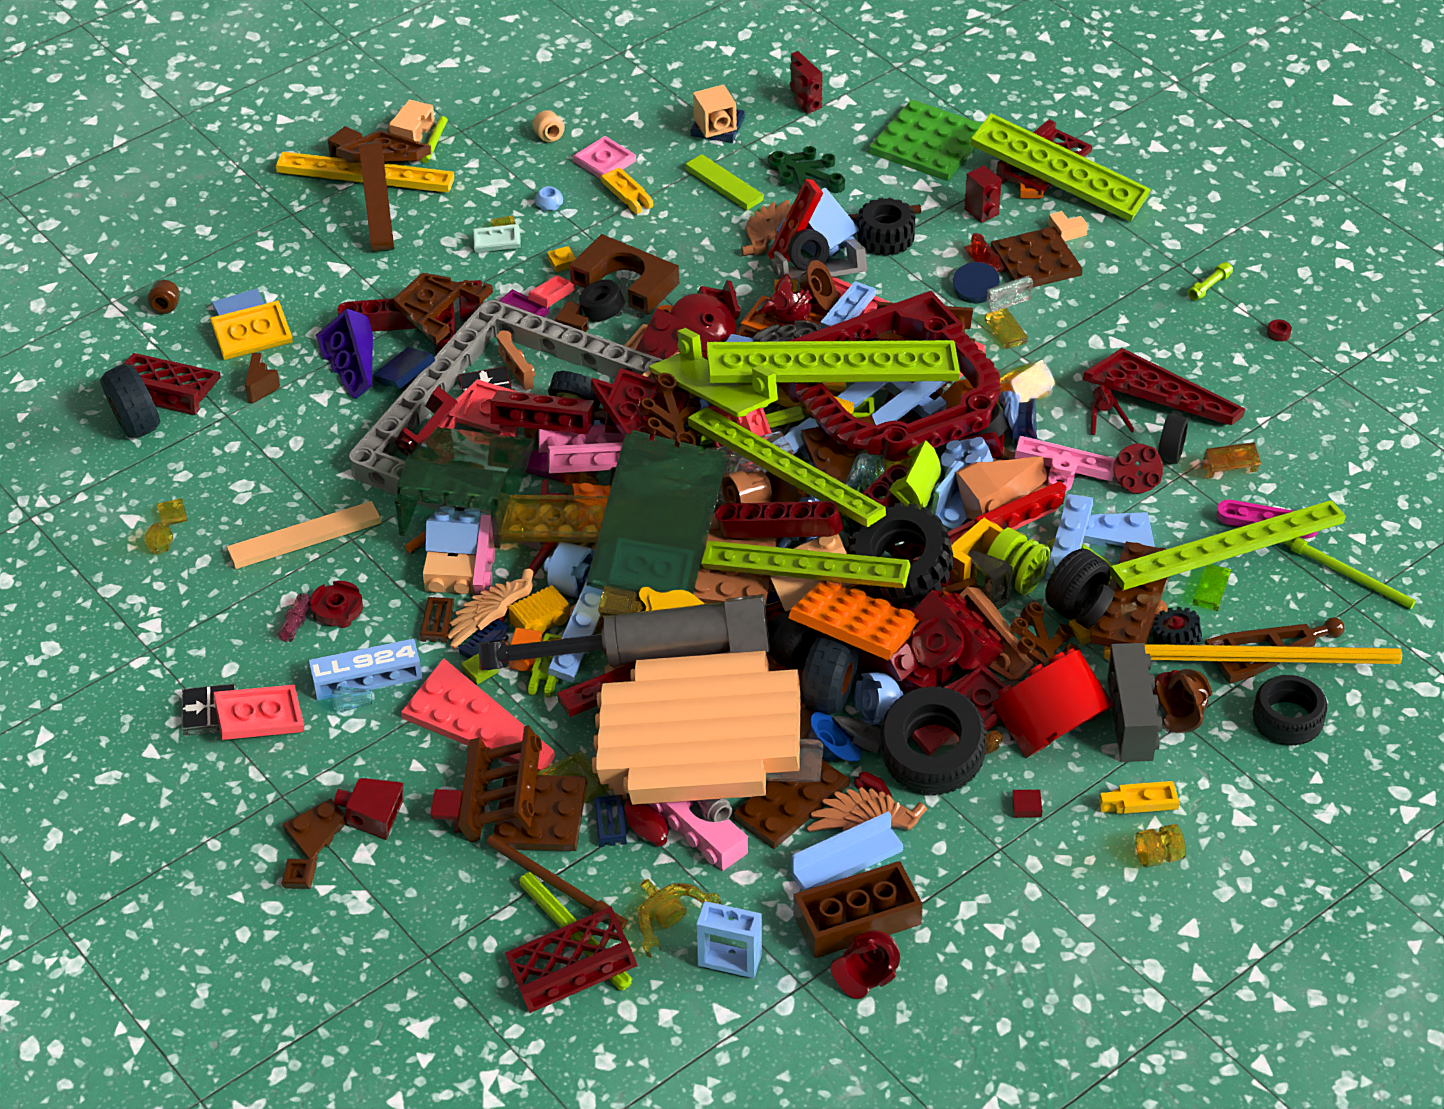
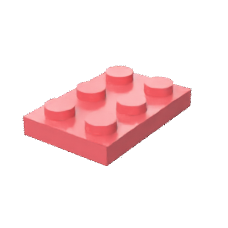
M295 685L214 692V704L222 740L303 732L304 723Z

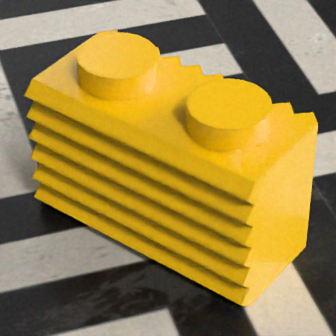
M553 585L541 589L540 592L537 591L536 594L533 593L531 596L523 598V600H519L513 605L510 604L508 607L510 623L514 628L542 631V634L554 626L565 624L570 614V604Z

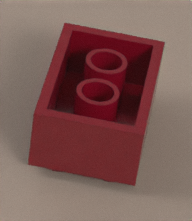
M931 590L912 611L915 614L914 617L920 623L931 617L951 619L960 627L964 636V648L956 662L962 669L975 670L980 664L988 668L1005 649L999 642L1001 640L999 635L991 629L988 630L982 624L984 620L974 611H970L965 606L966 601L959 594Z

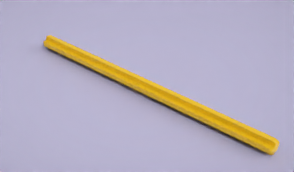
M1145 645V653L1150 654L1151 660L1400 664L1402 661V651L1400 648ZM1104 646V658L1109 660L1111 647Z

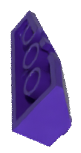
M346 308L318 332L316 338L324 359H327L331 363L332 370L339 374L342 384L352 398L357 399L372 386L373 333L368 316Z

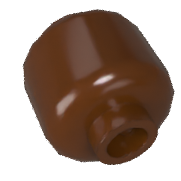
M169 280L157 281L152 285L148 293L147 302L149 307L158 314L171 313L178 305L180 291L177 285Z

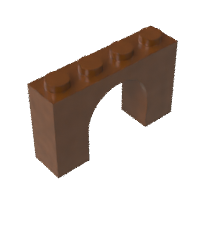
M603 234L570 264L571 283L583 288L601 280L607 274L614 271L628 270L638 273L641 276L628 288V303L630 308L647 315L679 284V265Z

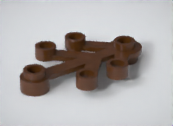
M661 373L655 381V390L663 396L667 411L656 405L651 398H643L639 404V410L645 415L654 414L670 425L673 431L662 425L661 421L655 417L648 419L645 424V430L653 435L659 433L668 439L673 450L678 454L684 456L691 455L696 449L695 438L698 435H702V433L690 427L691 429L688 432H685L683 425L687 422L688 417L700 410L701 403L694 398L688 399L684 409L679 414L672 393L677 381L671 374Z
M1031 602L1025 605L1020 613V617H1016L1013 620L1010 629L1015 634L1022 636L1017 644L1018 650L1030 656L1037 663L1042 664L1043 667L1051 664L1049 659L1055 656L1054 652L1063 642H1068L1074 632L1068 625L1061 624L1056 630L1055 636L1049 640L1042 621L1044 609L1039 603ZM1028 624L1034 627L1036 635L1027 629ZM1069 643L1063 650V653L1072 648L1075 651L1080 650V648L1075 644ZM1036 647L1037 649H1039L1041 652H1043L1044 655L1039 653L1034 648Z

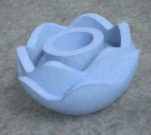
M547 186L537 192L535 203L542 211H555L562 205L563 196L558 189Z

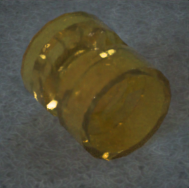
M1177 824L1161 826L1158 832L1155 829H1147L1136 833V849L1144 867L1161 865L1163 860L1170 863L1185 859V840Z

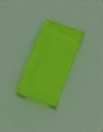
M1213 564L1205 565L1193 598V605L1218 611L1232 569Z

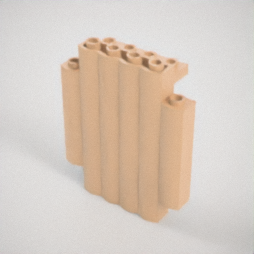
M766 651L636 660L635 669H631L630 682L603 683L602 691L597 693V704L600 713H597L595 716L596 728L599 732L598 735H594V749L597 752V757L592 758L593 773H598L600 784H608L609 789L614 790L615 795H622V800H627L629 793L632 805L765 796L766 773L799 771L800 679L798 669L768 671L769 665Z

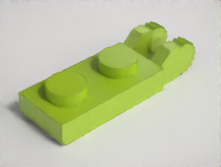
M545 633L543 641L562 639V636ZM554 656L536 658L532 668L528 694L535 695L537 693L541 679L547 680L544 687L545 697H552L555 684L559 680L558 677L548 674V669Z

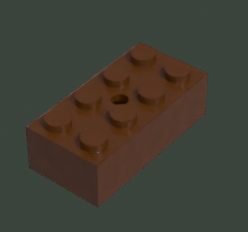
M901 861L793 894V915L814 959L847 949L855 935L858 936L869 930L882 931L891 935L922 925L923 903Z

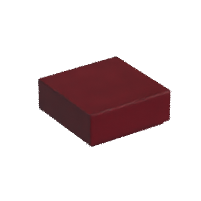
M1040 789L1012 791L1014 818L1042 817Z

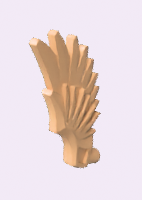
M525 569L522 579L506 582V585L496 583V587L491 586L490 590L481 591V595H474L472 597L474 601L464 603L465 608L456 611L458 617L450 622L451 626L454 627L447 635L449 640L453 639L450 644L451 648L455 649L476 630L479 629L481 631L492 621L503 617L510 604L528 596L532 591L534 572L531 569Z

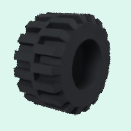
M889 197L888 199H873L869 203H865L863 208H860L858 214V228L860 229L857 232L858 242L867 251L875 252L877 255L884 254V256H889V254L896 255L900 251H906L907 248L912 246V242L915 239V214L913 208L908 203H903L902 200H895Z

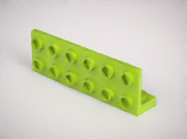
M687 328L677 331L680 353L649 366L652 373L656 375L661 373L671 374L675 377L677 386L736 417L746 416L749 412L767 407L768 404L778 400L776 374L761 365L752 368V383H710L708 360L702 357L700 335Z

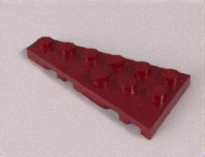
M1124 348L1119 349L1086 370L1082 379L1228 425L1236 423L1245 413V408Z

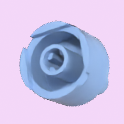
M976 437L974 439L953 440L949 442L941 456L940 464L944 474H946L947 470L950 467L954 468L959 461L964 463V468L974 462H991L993 458L984 439Z
M561 541L552 557H548L544 564V570L548 572V587L553 585L560 594L579 598L598 552L591 548Z

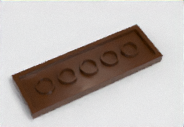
M1126 541L1118 564L1166 549ZM1112 577L1109 588L1114 591V597L1106 612L1094 624L1090 643L1111 647V644L1144 643L1145 647L1169 577L1126 590H1122Z

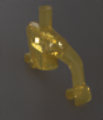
M649 879L642 881L640 886L649 898L638 907V923L644 937L642 947L648 958L652 957L649 948L652 946H657L660 951L662 950L658 938L653 935L650 919L655 920L663 929H667L678 923L686 915V908L681 903L680 897L689 896L702 904L707 901L722 905L719 895L716 893L706 894L694 885L687 883H671L658 890Z

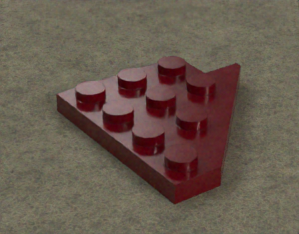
M622 368L619 369L613 384L592 378L591 389L636 457L661 465L670 441L659 433L655 435L648 433L645 430V424L649 418L655 417L671 431H673V428L654 414L645 415L639 410V404L642 399L651 398L656 405L667 411L663 396L655 390L656 380ZM675 386L672 393L680 414L688 401L690 392Z

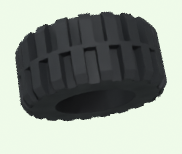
M895 503V506L890 508L886 505V516L869 527L859 523L857 526L858 532H854L851 538L852 545L849 547V554L881 557L883 552L890 546L906 541L915 542L925 547L921 557L910 566L905 589L859 584L869 597L874 599L877 597V599L891 602L893 607H902V604L905 603L908 606L916 605V601L923 600L931 590L940 591L942 589L941 583H947L950 577L949 571L953 569V551L946 527L943 526L941 519L937 515H932L931 510L922 507L920 510L917 504L909 503L908 506H903V503Z

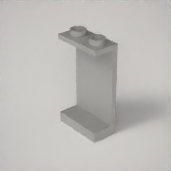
M855 239L845 240L846 259L824 263L831 277L867 271L865 248ZM773 251L774 259H771L773 273H776L780 279L783 275L788 274L790 279H798L799 282L800 276L806 271L797 267H788V260L779 251Z

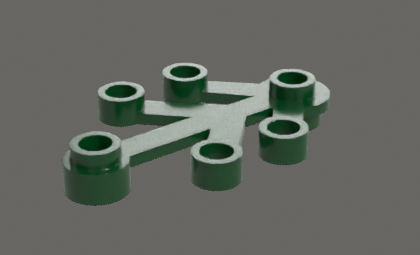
M807 146L803 148V152L787 154L783 151H775L768 156V164L771 169L779 172L780 183L784 185L793 182V173L787 170V168L795 171L799 182V190L805 179H810L806 175L826 182L827 189L832 193H841L845 190V178L842 174L832 173L829 175L816 170V168L834 167L835 156L833 154L827 153L822 156V159L814 160L816 158V148ZM799 160H808L807 162H796Z

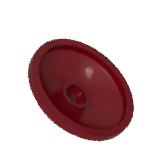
M690 294L682 297L674 304L669 313L720 338L721 342H726L731 334L735 335L737 333L735 319L730 310L721 301L706 294Z

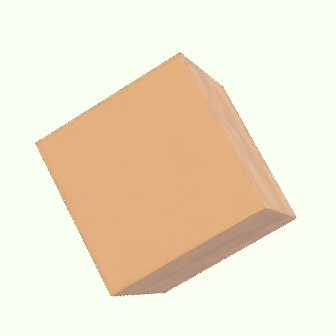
M724 85L693 92L694 120L706 138L737 130L736 102Z

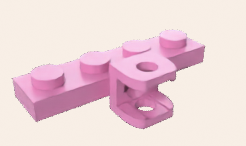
M1024 436L1019 437L1014 458L1042 456L1044 465L1050 467L1048 485L1056 483V480H1062L1066 486V491H1068L1072 487L1075 474H1083L1100 480H1113L1115 458Z

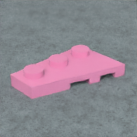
M481 515L473 577V588L476 595H481V591L488 590V587L492 586L491 570L495 561L498 526L494 525L491 515Z

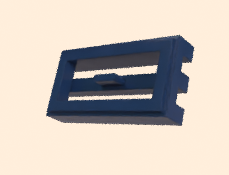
M622 795L594 797L599 847H604V843H610V846H615L616 842L620 841L621 845L627 844ZM613 802H617L620 834L614 833L611 805ZM603 803H606L609 835L603 834L600 806Z

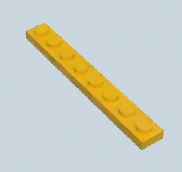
M282 152L276 164V171L278 173L363 182L361 162L349 163L346 162V159ZM385 164L388 186L449 193L455 179L454 172Z

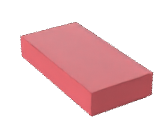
M556 275L530 291L528 299L548 308L575 291V284Z

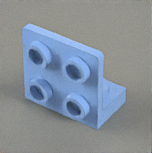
M961 461L954 468L950 467L947 470L942 483L938 482L932 492L934 500L929 507L932 515H937L941 519L947 532L966 524L969 520L966 517L955 474L956 471L964 466V463Z

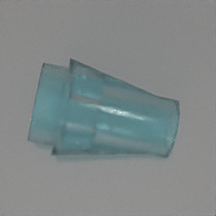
M338 686V689H333L331 692L333 710H340L343 713L372 704L371 689Z

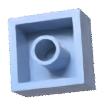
M439 507V510L437 509L426 521V551L476 555L481 515H487V513H480V510L476 508L454 511V507Z

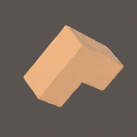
M1062 211L1049 214L1048 226H1055L1064 241L1087 235L1088 224L1082 216L1068 219Z

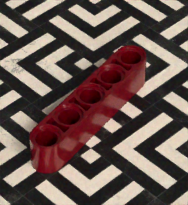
M829 501L728 503L721 505L715 511V518L723 536L726 538L829 537L839 534L843 529V522L837 506Z

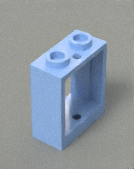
M705 901L697 922L698 966L755 978L762 956V914ZM710 934L747 942V949L711 942Z

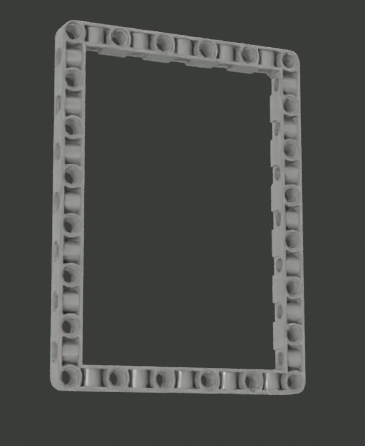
M488 300L480 305L434 357L435 362L416 377L351 450L349 454L353 478L435 511L443 506L454 507V511H464L467 508L479 509L480 513H487V515L492 516L494 525L498 526L499 536L540 551L558 525L557 519L390 456L391 454L394 455L398 450V445L395 441L404 427L412 431L417 424L420 425L431 413L425 405L436 387L439 386L448 393L459 381L458 374H462L469 365H473L486 350V345L493 337H497L500 331H509L515 343L537 351L542 350L556 355V358L579 366H587L597 370L598 373L612 378H616L620 368L642 375L650 370V365L660 362L662 359L503 302ZM772 402L767 407H764L763 410L765 414L787 409L788 407ZM798 421L770 428L773 437L768 441L775 444L787 435L792 427H797ZM740 455L727 474L740 470L745 473L762 470L766 473L767 470ZM722 480L697 513L715 515L717 508L725 504L721 487ZM572 526L570 530L565 531L550 555H553L561 541L591 548L599 552L605 538L601 536L595 538L578 536L577 527Z

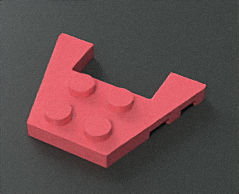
M477 379L456 399L457 403L450 415L431 438L447 443L457 423L497 434L499 436L490 452L492 458L512 464L518 427L490 424L491 399L498 390L517 391Z

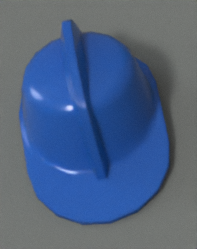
M824 712L812 714L807 742L817 755L826 760H834L837 757L847 761H858L861 759L862 752L860 747L852 743L853 739L836 723L832 716L824 714Z

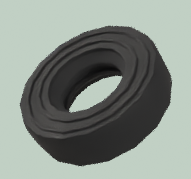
M803 229L791 238L788 244V256L795 267L807 271V266L811 261L818 260L823 264L826 262L830 247L822 233L814 229ZM812 241L816 245V253L813 257L805 259L801 255V247L805 242Z
M1104 584L1097 586L1082 603L1075 621L1086 629L1092 627L1108 609L1114 597V591Z

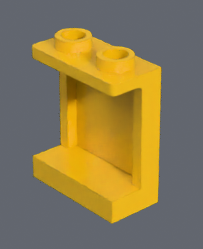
M983 518L951 545L954 563L953 569L949 571L950 580L947 586L970 578V574L984 563L991 544L1003 531L1002 528Z

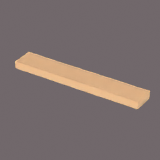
M370 501L227 546L235 569L381 524V520L373 502Z

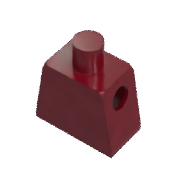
M360 778L353 792L342 789L337 790L334 805L346 808V822L348 825L387 840L404 801V786L402 782Z

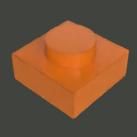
M1040 178L1031 179L1033 183L1039 186L1043 184V180ZM1020 183V198H1043V191L1042 195H1039L1037 190L1025 188V185Z

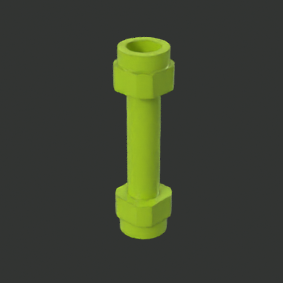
M1228 262L1218 264L1213 274L1201 283L1196 282L1187 292L1189 298L1193 301L1202 299L1206 295L1207 289L1220 279L1225 280L1233 272L1232 266Z

